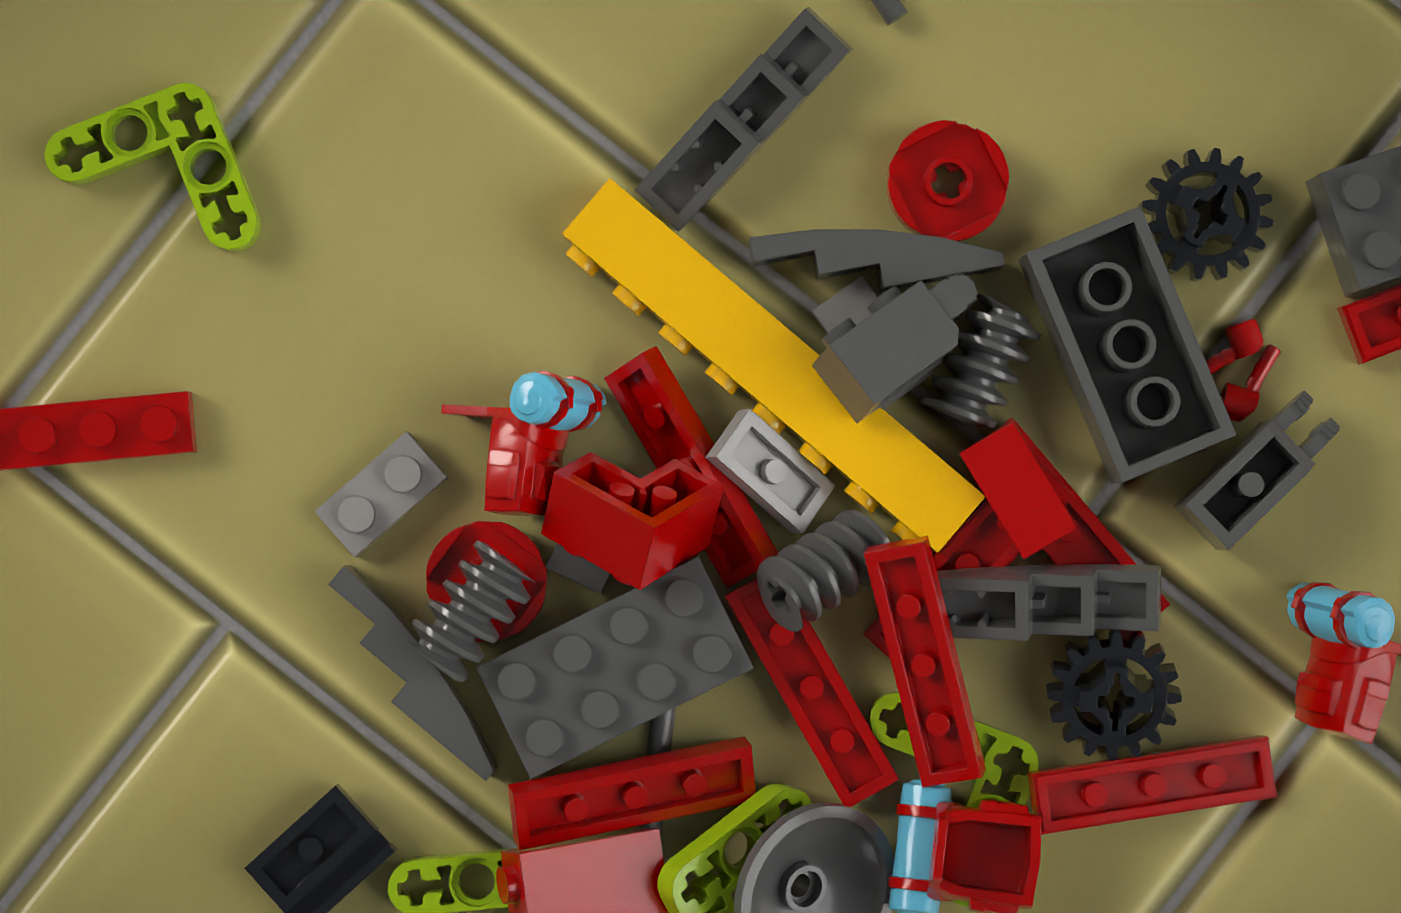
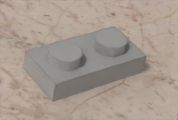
M751 409L738 410L705 457L791 534L804 533L836 486Z
M406 431L314 512L354 557H358L448 477L414 437Z

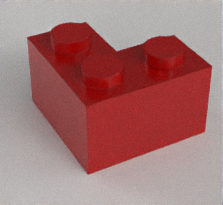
M589 452L554 472L541 535L563 546L571 555L584 558L612 574L617 581L641 590L709 547L724 485L676 459L640 479L598 455Z

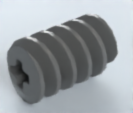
M978 294L976 299L987 311L969 310L966 312L964 318L976 333L959 332L958 347L965 353L964 356L946 354L942 359L943 364L954 376H933L931 380L932 386L942 395V399L922 398L921 400L923 405L971 429H974L975 426L995 428L997 422L985 410L987 404L1006 406L1008 402L996 388L998 382L1018 383L1019 378L1007 366L1008 362L1028 363L1030 356L1018 344L1020 339L1039 341L1042 336L1029 323L1030 320L1022 314L992 298Z
M844 510L833 521H826L820 525L814 533H807L796 544L783 548L777 556H770L759 564L757 584L762 601L770 616L785 629L798 632L803 628L802 618L806 621L814 622L822 616V607L833 610L841 604V596L851 598L859 592L860 585L869 587L871 581L863 553L869 546L890 543L886 534L866 514L856 510Z
M478 540L473 546L483 562L480 565L464 560L459 562L458 566L467 582L462 585L446 579L442 585L452 601L449 604L430 599L427 605L436 621L431 624L415 618L411 624L421 640L418 643L408 641L415 650L432 664L460 682H464L469 676L460 658L479 663L483 659L484 654L475 639L479 638L495 643L500 636L491 619L510 624L514 620L515 615L506 600L510 599L526 604L531 597L524 587L522 580L536 583L493 547Z

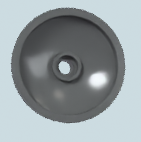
M821 802L797 808L773 823L749 852L736 886L734 913H891L892 910L889 909L891 888L888 887L889 877L893 874L894 855L888 839L881 828L867 815L843 804ZM797 878L795 885L792 887L794 880Z

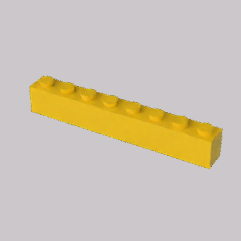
M611 178L606 181L562 233L564 240L571 245L565 255L592 278L599 270L618 285L611 294L638 317L647 309L660 320L664 326L658 334L684 356L693 348L711 365L704 373L731 396L738 388L757 403L752 411L774 431L780 434L786 427L804 443L798 452L821 473L825 475L833 467L845 477L850 484L844 492L870 514H873L879 506L897 523L890 531L900 540L928 535L932 552L938 553L985 498L983 493L881 407L857 424L812 367L820 355Z

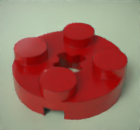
M940 120L917 128L902 141L888 166L886 189L890 206L897 219L906 229L919 235L943 237L963 242L981 234L996 220L1006 201L1010 176L1007 161L1002 150L987 133L978 128L973 129L966 124H958L956 121ZM945 166L949 173L961 172L964 181L957 186L958 197L949 199L945 192L936 194L933 191L931 184L937 180L935 170L938 167Z
M476 521L455 528L436 545L426 566V591L429 599L449 604L452 600L443 587V582L446 579L462 585L467 582L458 564L461 560L480 565L483 562L473 546L477 540L493 547L536 582L522 580L524 587L531 597L526 604L510 599L506 600L515 615L514 620L510 624L491 619L500 636L497 640L499 641L520 633L537 617L546 599L548 570L539 548L523 531L503 522ZM479 638L475 639L476 641L485 642V640Z

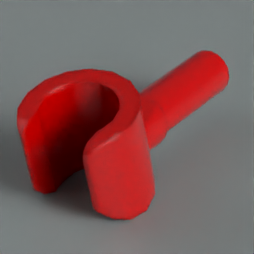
M1255 319L1224 329L1230 348L1219 351L1206 360L1211 375L1227 364L1230 365L1236 360L1253 355L1261 349L1264 340Z
M1270 344L1267 345L1247 377L1244 387L1229 382L1225 383L1220 396L1230 420L1236 422L1243 421L1256 410L1262 383L1281 353L1277 347Z

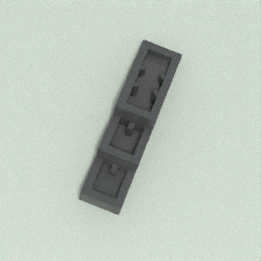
M810 7L805 8L770 48L755 59L719 100L711 104L637 186L635 191L679 232L771 138L853 48Z
M813 229L749 237L748 243L753 267L812 256L816 280L876 269L880 292H886L893 286H897L898 289L912 287L920 280L924 284L939 282L947 279L950 275L953 276L955 273L971 276L998 271L1005 265L1002 252L943 237L879 229Z
M1024 565L937 571L953 638L1028 641L1031 634L1094 636L1096 629L1159 631L1161 625V565Z
M351 565L343 566L328 585L375 624L360 644L406 682L405 686L391 702L482 779L487 781L498 766L471 709L449 675L432 664L409 644L408 641L418 643L421 639L398 609Z

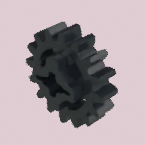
M1219 148L1210 150L1205 162L1200 161L1195 149L1188 150L1183 155V168L1172 159H1169L1161 166L1167 180L1164 181L1152 177L1145 185L1155 195V199L1145 200L1138 204V207L1141 206L1144 214L1151 215L1152 222H1149L1148 225L1158 241L1157 246L1160 254L1162 255L1166 252L1172 257L1168 263V272L1174 274L1184 265L1190 266V280L1194 282L1202 279L1206 268H1210L1216 281L1226 278L1228 274L1227 262H1230L1239 271L1248 267L1250 263L1244 251L1247 249L1248 251L1258 253L1264 250L1266 244L1256 235V232L1269 229L1273 226L1274 222L1273 219L1260 215V208L1272 201L1271 194L1256 195L1253 189L1263 176L1260 172H1256L1245 178L1240 173L1244 158L1241 156H1237L1227 165L1222 164L1221 150ZM1194 176L1214 177L1206 188L1194 190L1188 185L1183 187L1179 184L1181 181ZM1235 192L1241 200L1244 219L1236 214L1232 198ZM1217 195L1212 203L1214 208L1210 215L1217 223L1213 222L1194 234L1199 226L1197 222L1200 214L1193 207L1198 208ZM1166 211L1175 216L1179 231L1176 239L1169 230ZM1211 240H1217L1223 245L1229 244L1231 246L1225 252L1215 255L1197 254L1204 243Z
M1109 630L1108 639L1100 640L1095 632L1094 636H1086L1088 645L1083 648L1068 641L1065 644V648L1070 659L1069 662L1053 660L1050 665L1052 674L1061 682L1046 684L1047 698L1058 702L1049 708L1052 722L1062 723L1067 721L1062 728L1063 739L1069 743L1080 736L1083 737V752L1089 757L1094 753L1098 745L1105 746L1109 761L1116 760L1119 747L1127 746L1134 757L1141 756L1139 741L1145 737L1150 742L1159 745L1162 742V738L1157 728L1158 724L1174 726L1177 721L1174 711L1167 704L1182 702L1179 687L1169 684L1179 677L1174 663L1161 664L1166 657L1164 647L1157 643L1146 650V639L1143 631H1135L1129 641L1122 639L1120 630ZM1127 659L1133 660L1144 667L1152 679H1147L1146 674H1135L1127 666ZM1101 660L1088 673H1082L1089 665ZM1116 673L1122 690L1118 691L1116 700L1113 701V711L1110 713L1105 696L1109 695L1110 685H1114V674ZM1075 707H1079L1080 712H1092L1100 720V726L1084 719ZM1144 713L1138 720H1136L1135 722H1133V723L1127 725V724H1128L1129 722H1131L1138 714Z

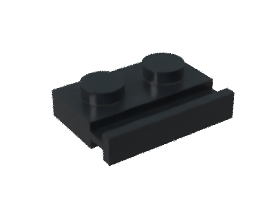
M338 783L244 869L284 913H328L390 857L397 848L384 837L375 823Z

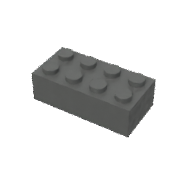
M1401 146L1322 172L1306 181L1305 183L1344 296L1401 277Z
M1141 206L1030 251L1018 260L1111 484L1125 482L1237 435Z
M699 557L671 570L643 589L638 590L635 588L476 667L530 779H533L754 669Z

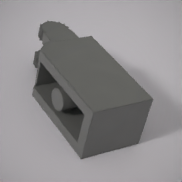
M955 273L953 276L950 275L947 279L942 280L930 290L921 280L903 293L900 292L897 286H893L867 307L871 313L868 318L858 325L851 318H848L821 339L826 349L812 367L857 424L937 367L942 362L943 356L958 345L959 328L954 322H957L965 313L964 311L969 309L977 300L976 296L979 293L976 291L975 280L964 276L963 273L961 275Z
M1305 390L1297 394L1271 420L1259 422L1174 505L1178 512L1215 550H1230L1309 473L1315 465L1311 459L1340 431V426L1330 418L1320 422L1313 428L1309 436L1299 446L1284 432L1294 421L1299 420L1310 409L1314 399Z

